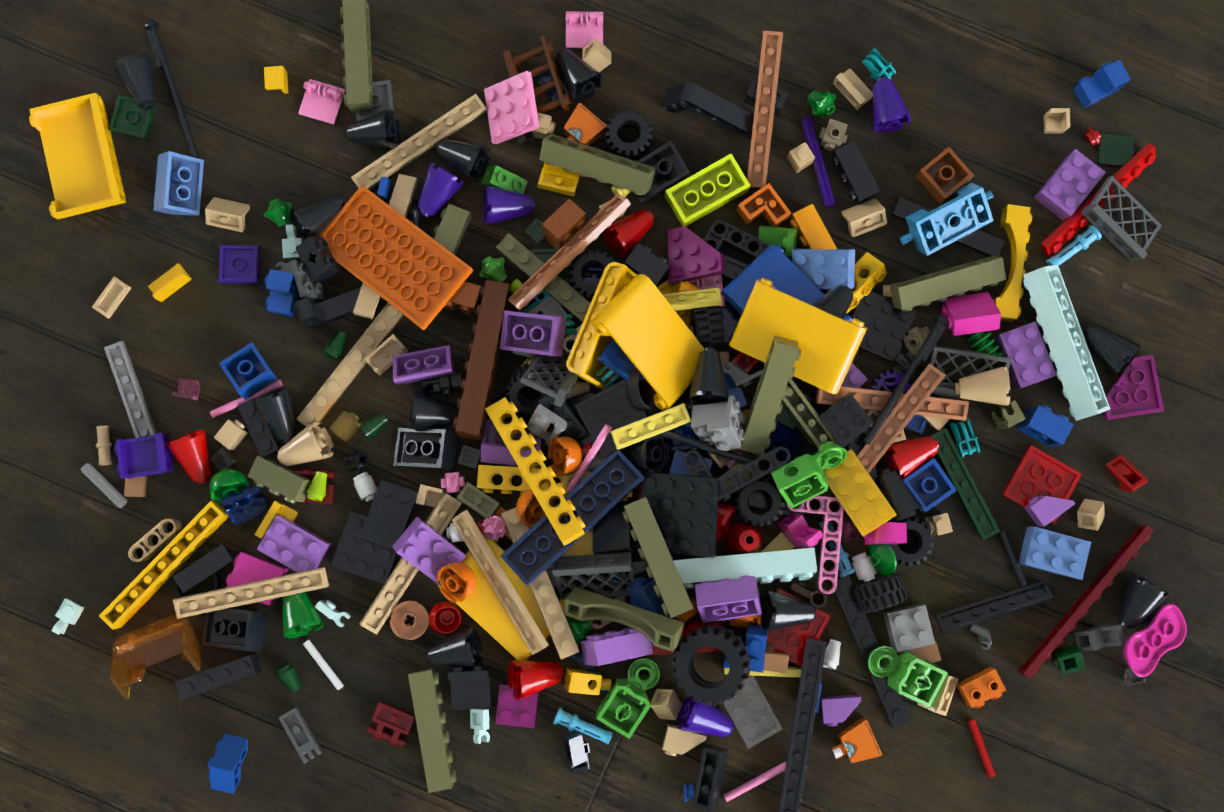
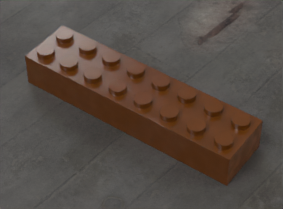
M486 280L485 286H481V304L477 305L476 310L478 322H474L472 334H474V341H470V360H466L465 363L467 376L466 379H462L461 390H463L462 398L459 397L457 403L459 415L455 416L453 428H455L456 433L461 438L482 441L487 418L485 409L489 407L500 353L504 311H508L509 301L507 299L511 296L510 287L507 283Z

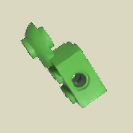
M828 441L819 446L817 454H805L771 471L779 492L791 509L827 491L829 485L823 469H831L840 465L848 455L846 449L834 442Z
M887 646L877 647L872 650L868 658V668L873 675L881 678L888 676V686L897 693L929 708L948 674L938 665L905 650L900 655H897L894 649Z
M640 658L634 661L629 667L628 678L616 679L610 691H608L596 710V719L630 739L651 707L650 698L646 690L658 683L660 678L658 665L653 660L647 658ZM646 669L649 673L646 676H641L639 671Z

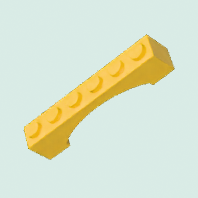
M1007 204L1002 208L1000 227H1004L1009 239L1011 266L1003 291L999 297L993 299L1001 313V321L1013 322L1021 314L1019 300L1023 296L1021 284L1022 280H1024L1023 275L1026 273L1023 267L1028 256L1026 243L1029 242L1030 238L1028 225L1032 221L1031 207Z

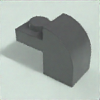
M1098 625L1074 632L1077 646L1081 651H1096L1103 647L1122 646L1125 644L1121 625Z

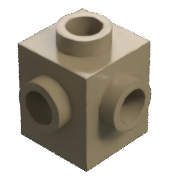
M829 119L826 128L822 127L819 138L822 140L820 145L829 151H834L840 148L841 145L844 146L848 137L845 134L848 124Z
M917 326L909 330V335L903 338L907 350L914 356H916L930 333L927 326L921 329Z

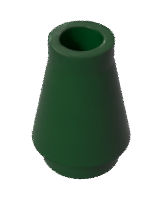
M337 330L336 334L323 347V353L337 360L338 357H341L348 335Z
M381 413L363 421L359 428L366 438L369 439L371 436L373 438L389 421Z
M290 663L276 670L278 679L291 693L302 688L295 667L291 666Z

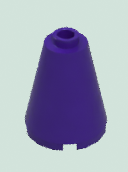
M887 77L876 80V83L873 85L874 131L878 133V130H881L882 133H887L903 128L902 124L906 122L909 125L912 121L911 116L893 81Z
M433 162L429 166L418 203L420 213L428 218L430 215L435 216L465 182L462 179L458 182L456 175L440 166L437 169L434 168L435 163Z
M493 186L484 187L483 218L485 224L531 215L532 211H535V200H532L529 195Z
M692 696L690 699L685 698L677 718L681 720L680 725L677 724L679 730L718 737H726L732 733L734 724H732V719L712 704L704 705L703 701L699 703L693 701L694 698Z

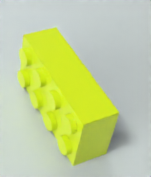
M729 154L667 189L664 197L680 224L687 227L747 193L751 185L733 155Z

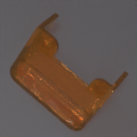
M175 614L124 634L115 640L110 680L125 700L129 698L130 684L141 681L146 673V668L181 654L184 661H190L196 671L200 670L201 648L189 617L177 619Z

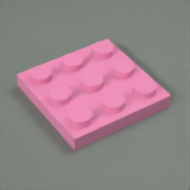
M522 72L484 89L493 144L502 143L539 128L531 72Z

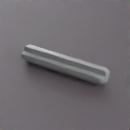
M86 463L81 467V472L118 508L126 505L127 499L90 463Z

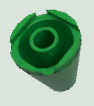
M306 592L282 597L284 637L297 638L308 635L307 632L311 629L315 632L323 627L322 620Z

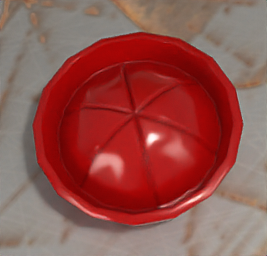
M450 601L436 604L429 614L430 627L441 635L455 632L462 622L460 608Z

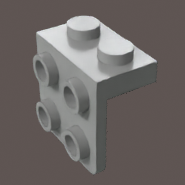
M733 395L728 396L726 421L707 423L706 428L717 449L722 451L741 448V441L744 440V430L742 428L746 417L745 413L740 409L739 402L735 400Z

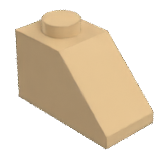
M667 724L662 749L665 750V754L671 756L682 755L704 742L707 736L706 734L682 731L675 725Z

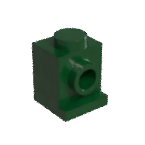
M1073 643L1070 647L1054 651L1055 657L1052 658L1055 669L1059 668L1062 675L1086 669L1081 650L1076 643Z

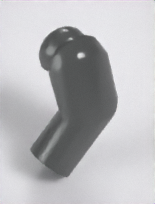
M979 624L969 626V630L977 634L980 647L984 650L989 649L992 644L989 630Z

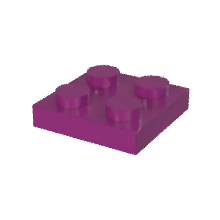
M500 684L495 724L535 728L539 692L522 700H515L512 696L515 693L514 689L509 688V684Z

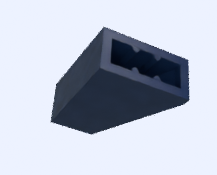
M637 576L627 587L631 605L666 616L661 606L664 604L662 596H657L653 587L657 585L655 580Z

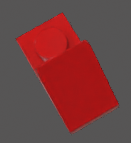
M1119 455L1106 464V469L1119 481L1120 490L1133 492L1148 482V479L1123 455Z

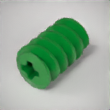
M991 331L968 334L971 336L967 341L975 342L971 348H978L976 352L997 356L1003 355L1002 351L996 352L999 345L992 346L995 338L988 339L992 334ZM980 358L979 361L982 362L985 361V359Z

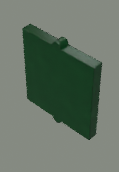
M1100 134L1102 138L1097 148L1099 151L1098 164L1123 167L1133 158L1135 153L1133 150L1134 137Z

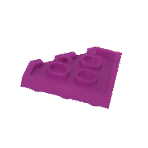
M685 226L669 229V283L675 285L679 284L680 281H693L724 274V255Z
M1153 355L1135 357L1129 361L1106 394L1110 409L1103 412L1105 420L1164 411Z

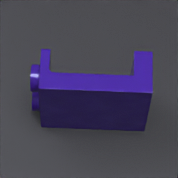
M156 433L152 436L116 440L114 451L116 456H118L117 473L120 475V478L130 479L173 472L171 451L166 444L169 441V434Z

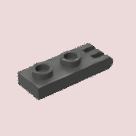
M298 707L279 717L282 726L304 764L309 762L306 754H308L310 759L316 757L313 749L317 755L322 754L320 746Z

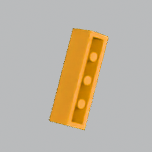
M813 204L792 214L790 225L792 229H797V233L800 236L798 239L803 248L837 249Z

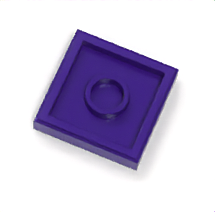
M220 245L219 283L258 284L260 246Z

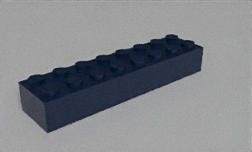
M616 450L564 498L566 501L570 499L576 509L572 512L576 518L580 516L585 525L582 529L587 534L638 487L645 477L620 450ZM544 515L500 557L529 587L584 535L564 546L548 517ZM563 516L560 523L567 524L570 521V516Z

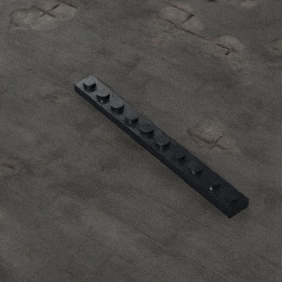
M806 637L778 812H799L827 645L826 640Z

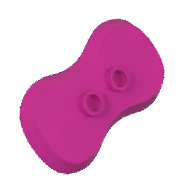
M1174 604L1164 605L1157 610L1152 621L1144 630L1134 633L1126 640L1123 654L1128 666L1137 676L1146 677L1150 675L1160 658L1167 651L1175 649L1183 643L1187 634V625L1180 609Z

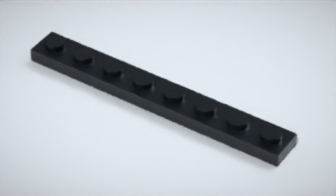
M850 576L837 579V587L834 591L890 725L892 728L898 727L911 721L900 694L888 686V676L876 677L868 668L869 654L872 650L879 647V644L866 614L860 611L853 592L854 586Z

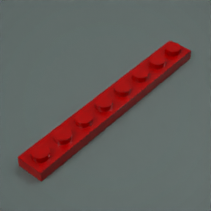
M1148 143L1113 176L1125 189L1134 178L1138 177L1148 165L1154 162L1156 158L1155 146ZM1110 184L1109 195H1115L1114 187ZM1098 191L1041 243L1043 255L1050 258L1067 241L1071 240L1081 228L1087 225L1089 220L1081 211L1085 206H1089ZM1104 198L1098 202L1101 208L1105 206Z

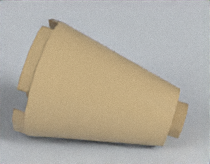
M1007 366L960 378L958 383H955V394H959V397L962 399L1009 406L1010 396H1007L1010 390Z
M315 421L280 448L277 458L286 467L326 459L334 454L330 449L334 447L327 430L325 428L321 429L318 426L320 423Z

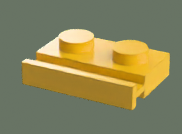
M544 162L538 181V188L575 196L580 173L568 172L563 170L562 167L550 166Z

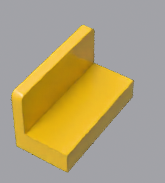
M178 263L148 287L153 292L152 296L154 299L163 302L192 278L181 264Z
M274 501L255 535L263 539L277 515H283L294 521L298 512L280 501Z

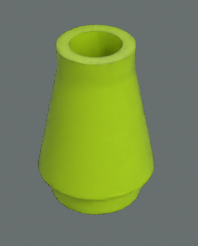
M316 472L306 492L308 493V499L322 502L326 495L327 474Z

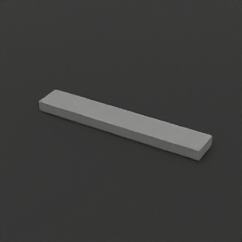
M119 341L104 347L135 438L155 435L156 430L125 342Z

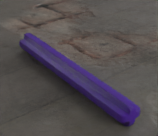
M810 116L804 117L801 120L807 145L815 156L813 166L825 207H830L835 204L812 118Z

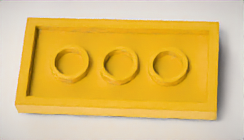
M851 449L847 452L846 459L840 465L831 469H823V472L828 480L827 483L864 537L897 516V514Z

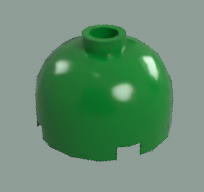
M230 468L217 472L212 477L209 485L212 501L215 502L217 500L222 505L238 503L242 501V497L245 494L248 496L251 491L246 476L241 471Z

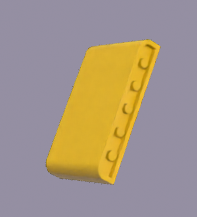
M97 93L29 109L31 114L29 116L30 124L40 131L55 198L49 206L50 214L54 218L62 219L126 202L111 131L108 130L109 122L105 105Z
M611 262L605 267L567 360L569 371L602 391L607 389L605 385L614 377L610 376L602 382L600 379L607 373L603 372L598 377L594 374L605 365L598 360V357L611 341L612 336L599 335L591 321L637 275L626 265L617 262Z
M644 274L635 275L592 319L591 323L599 335L612 336L657 392L653 397L654 404L661 410H667L692 384L699 353L704 351V348L651 279Z
M757 279L729 345L765 363L774 335L797 341L799 349H801V355L798 361L795 360L793 376L829 393L837 394L868 329L864 326L865 323L855 318L852 321L843 320L775 289L772 285L773 282L769 279Z
M483 535L540 632L546 639L550 633L531 587H528L500 557L505 551L498 545L499 539L491 540ZM469 550L465 554L466 557L462 563L467 564L474 571L477 580L476 588L466 600L455 603L517 660L527 661L532 653ZM561 598L558 601L564 613L565 600Z

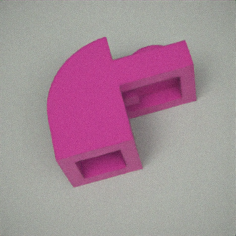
M791 512L778 523L785 537L797 549L814 547L823 537L820 530L808 526L801 514Z
M885 522L864 536L865 545L907 543L906 523Z

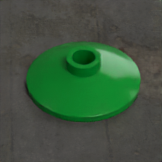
M889 544L868 545V556H870V561L877 573L882 576L892 575L896 570L897 562Z

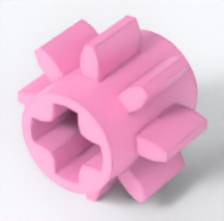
M459 472L445 473V479H441V488H446V493L461 492V487L465 486L464 477H460Z
M490 516L482 524L484 527L483 534L491 540H496L499 537L503 538L507 531L505 529V521L499 516Z

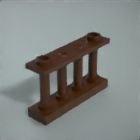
M543 35L540 37L542 46L520 55L514 54L511 50L503 52L510 78L522 73L519 68L521 62L545 53L548 63L531 69L528 72H531L532 77L551 70L553 81L533 88L534 95L536 96L556 88L559 98L537 106V113H543L558 106H562L567 112L571 111L569 106L571 99L568 93H565L553 55L555 48L551 40H548Z

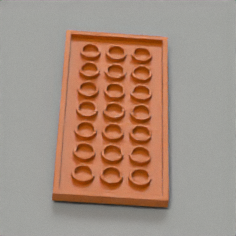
M363 185L359 187L320 234L327 241L329 250L337 263L422 330L428 327L473 272L469 265Z

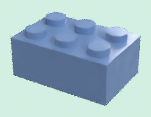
M792 249V263L818 289H835L840 285L847 286L850 289L854 288L855 249Z
M1027 527L1019 564L1068 578L1083 580L1091 542L1038 527Z

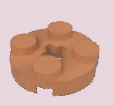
M404 601L398 604L392 611L390 626L395 635L408 640L421 637L430 625L429 612L418 601ZM407 615H410V617L414 616V625L411 626L410 623H405Z

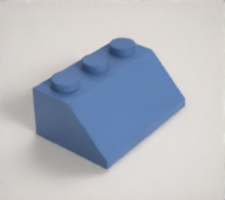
M170 151L159 154L153 211L173 215L199 216L204 160Z

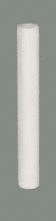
M307 640L303 643L304 647L335 688L340 690L344 685L311 641Z

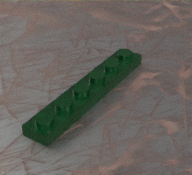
M944 428L930 435L939 444L936 455L948 478L957 489L956 493L980 539L985 540L1000 532L948 430Z

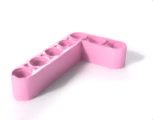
M816 496L800 504L798 508L792 509L786 502L787 508L791 511L824 515L817 586L822 593H833L837 587L844 508L835 497ZM812 499H816L820 503L817 510H812L809 506V502ZM836 501L839 504L837 512H832L829 509L830 502ZM831 520L837 523V529L834 532L829 531L827 528V524ZM828 540L835 542L836 547L833 551H828L825 548ZM826 560H831L834 563V567L830 571L824 569L823 564ZM826 579L832 582V587L829 590L822 588V582Z

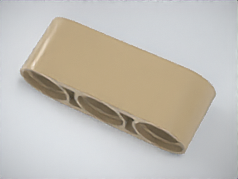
M164 519L131 546L128 551L129 558L134 562H144L152 558L181 532V522L177 519ZM170 522L173 524L174 527L172 532H169L167 530V526ZM155 535L158 537L157 545H154L152 542ZM140 548L143 550V556L141 558L138 557L137 554Z

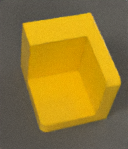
M283 66L264 67L265 89H281L284 94H288V75Z

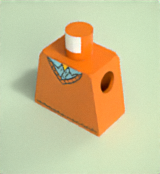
M579 103L563 129L564 134L568 136L567 139L590 146L605 134L606 124Z
M864 717L838 733L841 744L831 748L836 759L846 755L851 763L882 756L870 725Z

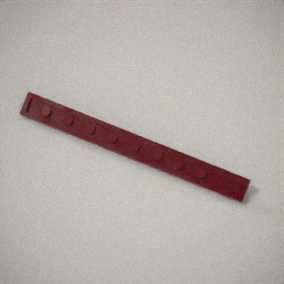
M1140 525L1018 670L1022 676L1030 679L1038 674L1040 671L1039 667L1043 662H1047L1052 657V651L1056 647L1063 644L1067 633L1072 632L1077 627L1076 623L1078 620L1088 614L1090 611L1089 607L1099 601L1103 590L1109 588L1114 583L1113 578L1125 570L1126 563L1138 554L1139 547L1150 540V534L1154 531L1151 527Z

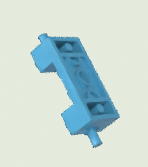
M970 183L955 191L957 198L930 212L921 209L905 217L909 226V233L900 237V242L904 245L913 240L917 251L928 256L991 223L994 220L987 200L993 198L992 192L989 190L985 193L983 187ZM956 216V223L950 226V219Z

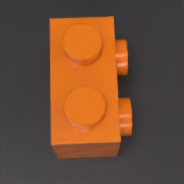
M988 667L957 683V688L966 706L974 707V709L985 705L984 702L989 699L994 700L1001 697L1002 692L1006 691L996 669Z

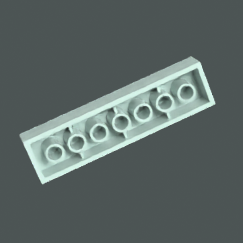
M1058 265L1045 266L1024 274V286L1029 290L1032 307L1036 309V319L1038 324L1042 326L1044 332L1043 339L1049 345L1051 351L1049 353L1052 362H1055L1057 368L1056 375L1062 381L1064 387L1063 394L1069 401V410L1072 417H1075L1077 421L1109 410L1107 398Z
M815 548L673 560L686 591L694 590L695 585L705 581L717 582L724 578L737 579L744 575L755 576V580L760 581V584L772 583L775 579H779L780 582H789L799 577V580H810L817 572Z

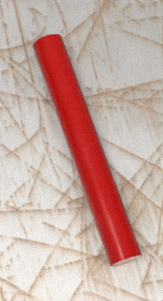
M970 719L967 722L988 778H992L996 775L976 720Z

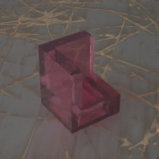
M180 378L178 391L172 392V396L198 401L201 382L194 379Z
M843 511L841 539L843 541L858 540L861 533L846 511ZM833 521L832 525L836 531L837 523Z

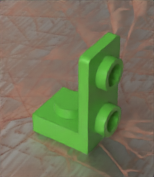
M495 165L486 167L481 185L495 186L524 194L527 180Z
M761 225L759 227L758 239L769 245L782 246V248H785V255L792 257V249H796L797 229Z

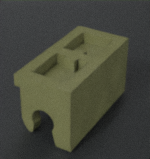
M1016 400L1010 401L1009 406L999 405L1002 412L1001 418H998L994 411L991 412L992 419L996 424V430L1010 428L1026 419Z
M469 482L466 483L457 496V500L485 519L493 516L500 504Z

